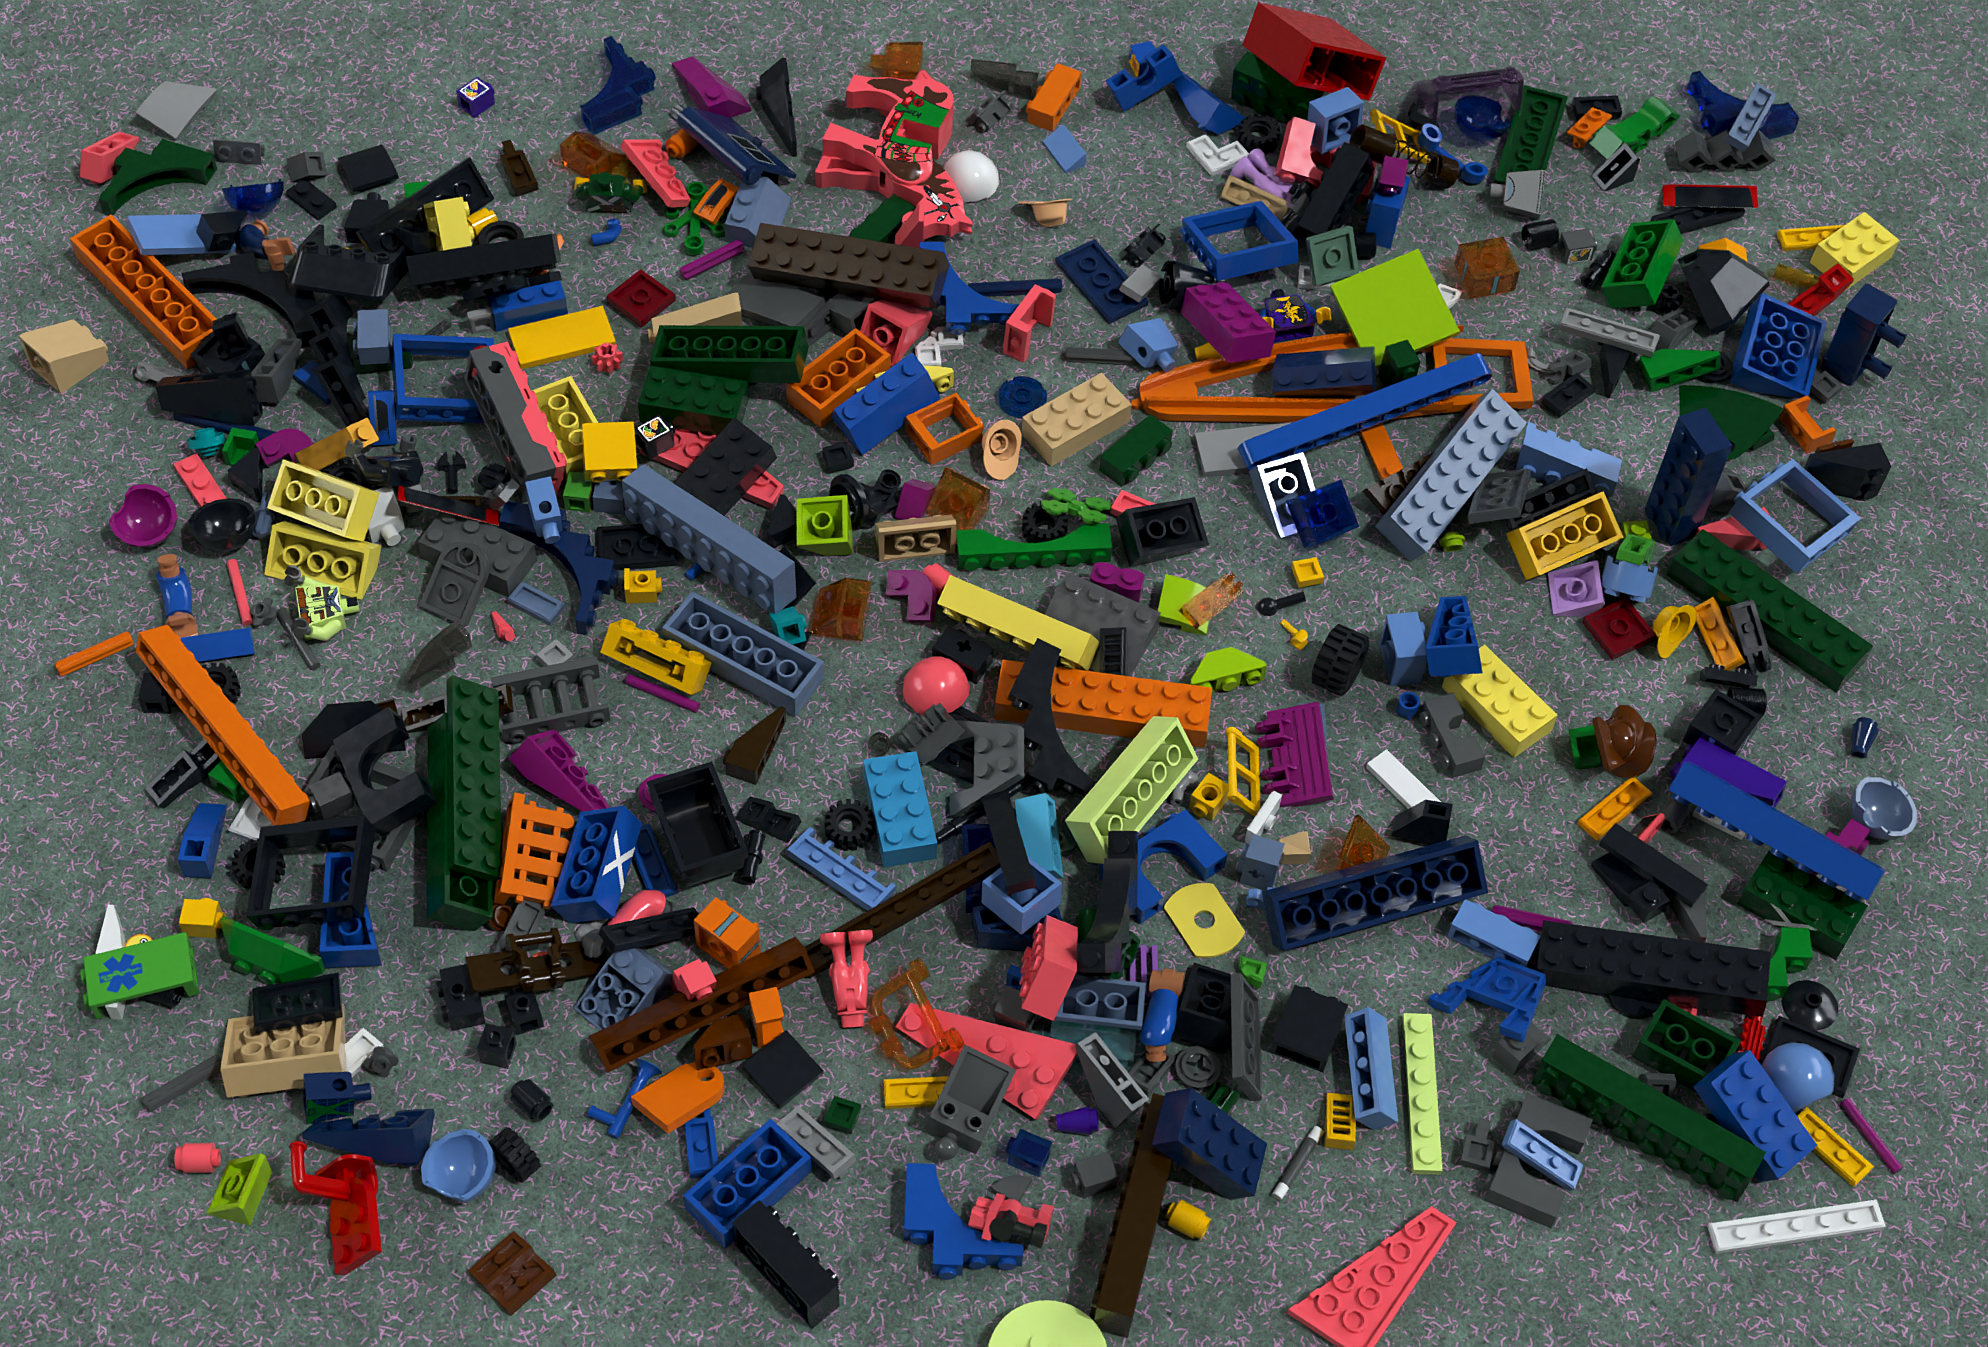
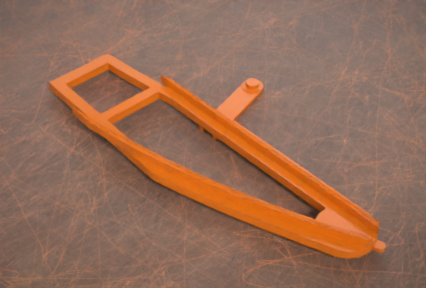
M1457 325L1460 333L1463 332L1464 326ZM1351 332L1334 333L1273 344L1271 356L1266 358L1228 363L1223 357L1211 358L1175 367L1169 372L1158 371L1140 382L1139 398L1131 401V408H1143L1147 414L1167 421L1293 423L1356 398L1198 396L1197 388L1273 370L1277 354L1359 347ZM1449 338L1418 351L1432 353L1433 369L1447 364L1446 353L1470 355L1481 353L1482 355L1510 356L1515 393L1498 394L1512 408H1532L1533 394L1525 341ZM1483 394L1450 396L1393 419L1467 411L1474 401ZM1383 423L1359 431L1381 480L1403 469Z

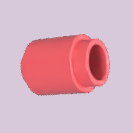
M937 563L926 566L922 573L929 577L933 586L936 587L937 596L940 597L949 576L952 574Z
M185 1143L183 1146H177L175 1151L176 1170H183V1173H213L215 1167H219L221 1163V1151L216 1149L214 1143Z

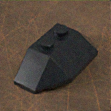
M1588 469L1571 473L1527 491L1521 516L1507 519L1510 529L1515 530L1595 495L1596 490Z

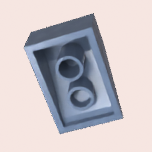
M1304 453L1265 463L1249 471L1255 493L1279 538L1326 525Z

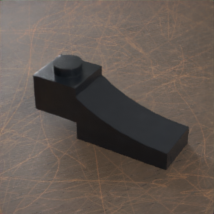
M204 739L190 753L183 750L145 789L158 806L166 808L185 791L208 778V774L221 759Z
M1607 853L1592 862L1591 867L1623 906L1629 905L1643 923L1666 910L1670 900L1654 880L1649 881L1611 853Z

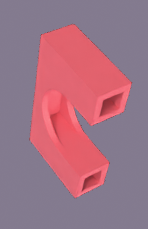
M1293 117L1287 123L1275 176L1280 177L1282 181L1301 183L1302 180H1306L1316 186L1317 189L1319 188L1323 172L1315 166L1310 155V146L1316 123ZM1372 161L1374 168L1376 169L1377 163ZM1375 169L1356 203L1363 202L1369 197Z

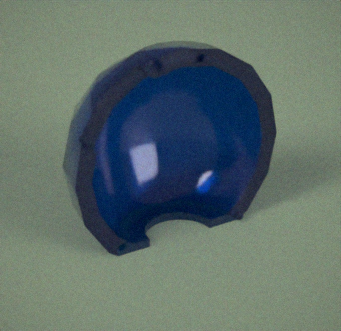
M1471 95L1458 99L1455 104L1454 118L1458 129L1471 140L1478 142L1496 140L1506 133L1511 125L1507 118L1504 122L1502 121V107L1499 101Z
M279 179V182L238 187L230 185V188H222L225 200L234 210H246L247 215L259 216L273 210L280 203L284 191V181Z

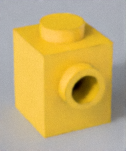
M184 899L179 926L182 933L186 932L190 937L218 938L219 929H222L220 919L222 916L226 917V914L222 912L219 902L213 899Z

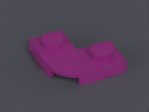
M287 428L255 444L259 448L266 465L271 467L291 456L293 462L297 463L293 454L314 444V442L304 432Z
M888 570L886 596L909 598L906 620L915 623L934 622L937 591L929 577L917 570Z

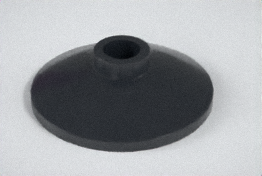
M1811 980L1794 982L1788 986L1782 997V1005L1787 1017L1791 1021L1813 1030H1823L1832 1025L1837 1018L1838 1003L1835 996L1827 987ZM1808 998L1814 999L1817 1004L1811 1003Z

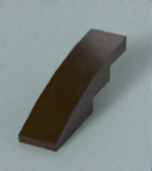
M505 684L493 688L498 690L499 716L514 712L511 687ZM447 693L402 708L403 722L407 732L428 731V727L444 713H447Z

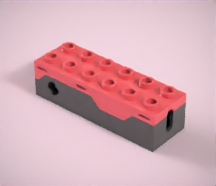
M508 342L492 346L482 345L474 348L469 353L464 379L510 479H513L520 485L516 490L520 501L527 500L525 486L527 481L551 476L554 491H559L561 481H563V473L567 467L565 455L560 453L557 448L555 434L549 431L546 415L538 407L535 392L531 391L528 386L526 372L524 370L521 371L516 351L511 350Z

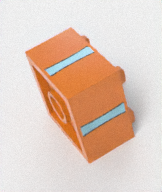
M715 897L694 919L696 946L727 969L761 953L759 924L756 922L751 923L729 907L727 901H721Z

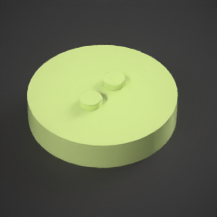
M1042 1300L1024 1304L1007 1314L995 1328L988 1347H1107L1101 1330L1087 1314L1063 1302Z

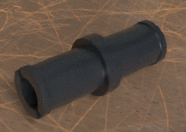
M1605 250L1598 260L1591 263L1588 272L1581 278V283L1585 288L1588 286V289H1592L1600 278H1604L1607 275L1608 269L1611 267L1616 256L1613 251L1607 256L1609 250Z
M756 829L749 831L746 844L748 858L744 860V867L741 869L738 880L743 884L752 885L756 881L758 866L763 861L762 848L766 837L763 831Z

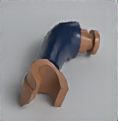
M255 220L252 225H244L238 234V243L244 253L254 252L255 258L269 260L273 270H283L285 262L283 256L295 253L290 237L265 238L264 236L268 234L269 228L261 220Z

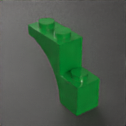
M1781 927L1775 938L1774 956L1770 960L1767 1001H1775L1784 996L1788 988L1786 969L1789 972L1796 973L1808 968L1813 958L1809 928Z

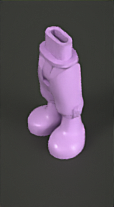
M1253 149L1248 157H1242L1231 171L1230 175L1241 180L1247 177L1254 182V186L1287 201H1290L1292 194L1288 192L1292 187V183L1284 182L1280 177L1275 176L1276 167L1270 166L1267 163L1265 154L1260 149Z

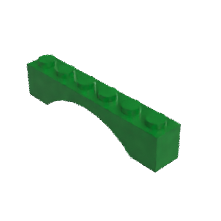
M1109 523L1083 524L1077 530L1062 538L1040 543L1009 541L994 536L983 529L956 530L958 569L974 571L978 568H992L997 570L1012 566L1018 568H1026L1032 565L1051 567L1055 564L1075 566L1080 563L1111 562L1112 541Z

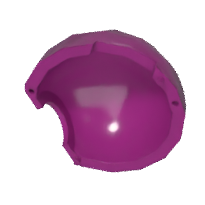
M149 484L133 485L126 492L124 503L120 510L111 516L109 525L115 536L127 545L141 549L159 545L170 537L177 523V512L170 495L160 487Z

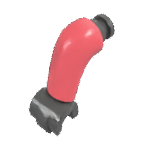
M642 890L628 899L607 925L676 911V906L673 902L667 901L665 895L660 891ZM591 930L582 940L581 945L584 948V954L590 958H597L603 953V958L608 960L612 955V951L599 936L600 930Z

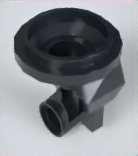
M886 469L880 473L875 485L870 487L858 482L848 474H840L831 481L829 496H848L852 528H859L861 526L872 528L881 519L883 514L896 509L898 504L893 497L901 484V477L896 471Z

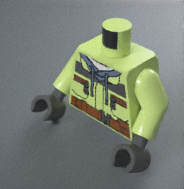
M294 565L288 566L285 570L287 575L284 578L285 584L293 586L297 583L298 587H295L299 617L295 618L291 625L292 629H296L294 631L296 638L301 639L304 637L306 641L311 639L328 641L340 630L346 628L344 614L360 612L357 596L342 599L339 586L323 583L305 575L301 576V570Z

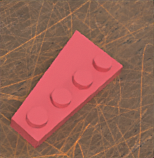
M623 140L620 148L637 167L640 174L649 182L652 189L662 198L663 202L672 208L687 207L690 197L681 180L676 179L675 175L677 172L674 166L669 165V156L667 152L662 151L661 147L663 144L661 140Z

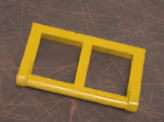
M1377 109L1370 111V118L1376 130L1386 133L1384 122L1393 127L1398 141H1406L1403 133L1405 132L1412 136L1414 144L1420 148L1417 142L1419 130L1380 113ZM1403 142L1399 143L1400 151L1407 146ZM1409 147L1411 154L1415 150ZM1405 148L1402 153L1408 155V148ZM1419 150V159L1426 153L1424 150ZM1417 151L1411 156L1416 160L1418 155ZM1427 155L1420 162L1427 164Z
M1235 727L1226 728L1229 787L1227 799L1255 817L1261 809L1259 747L1243 736L1242 732ZM1236 743L1250 753V771L1236 761ZM1237 774L1251 783V801L1237 791Z

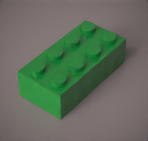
M1674 219L1630 224L1601 286L1611 308L1655 305L1683 243V238Z

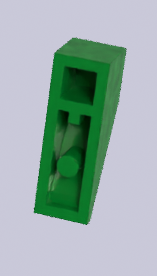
M1661 349L1655 351L1653 357L1645 355L1640 357V372L1650 391H1658L1720 369L1721 354L1719 351Z

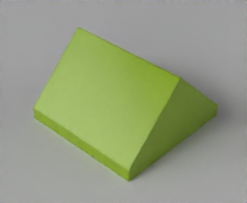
M259 1153L229 1160L206 1214L250 1226L272 1174L266 1156Z

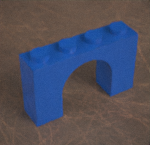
M1186 809L1179 814L1174 813L1170 815L1162 825L1157 828H1150L1138 840L1137 915L1132 916L1139 924L1162 910L1164 898L1142 873L1140 866L1149 856L1157 853L1175 854L1184 859L1203 881L1225 868L1227 854ZM1104 864L1100 865L1099 878L1101 879V881L1103 878Z

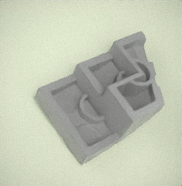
M165 81L145 99L136 111V114L173 139L178 140L189 123H193L203 107H207L218 91L211 87Z

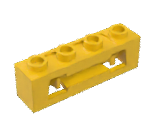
M621 619L609 624L600 653L690 695L698 693L703 689L712 664L711 661L704 659L703 654L697 651H687L681 648V644L672 640L665 641L658 637V633L635 627L636 624L627 619ZM639 647L669 662L677 661L680 664L672 666L644 652L636 653L633 650H637Z

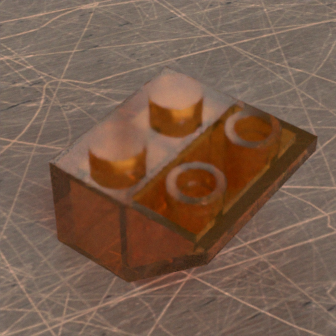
M574 131L560 144L562 165L585 178H589L591 174H600L601 172L611 174L628 159L623 151L590 133Z
M845 577L821 588L811 634L863 641L871 602V581Z

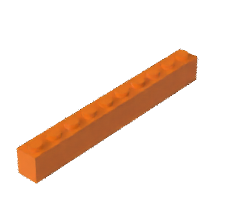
M168 624L139 632L136 654L273 826L298 823L306 820L310 805L308 795L298 787L292 775L288 774L278 758L273 756L264 741L252 730L249 722L244 720L237 711L236 706L223 694L220 686L214 683L207 670L202 668L193 653L181 642L180 637L172 631Z

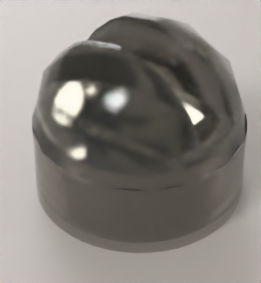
M878 732L869 738L868 744L874 754L883 756L888 753L891 742L885 733ZM879 741L884 748L880 749L875 743Z

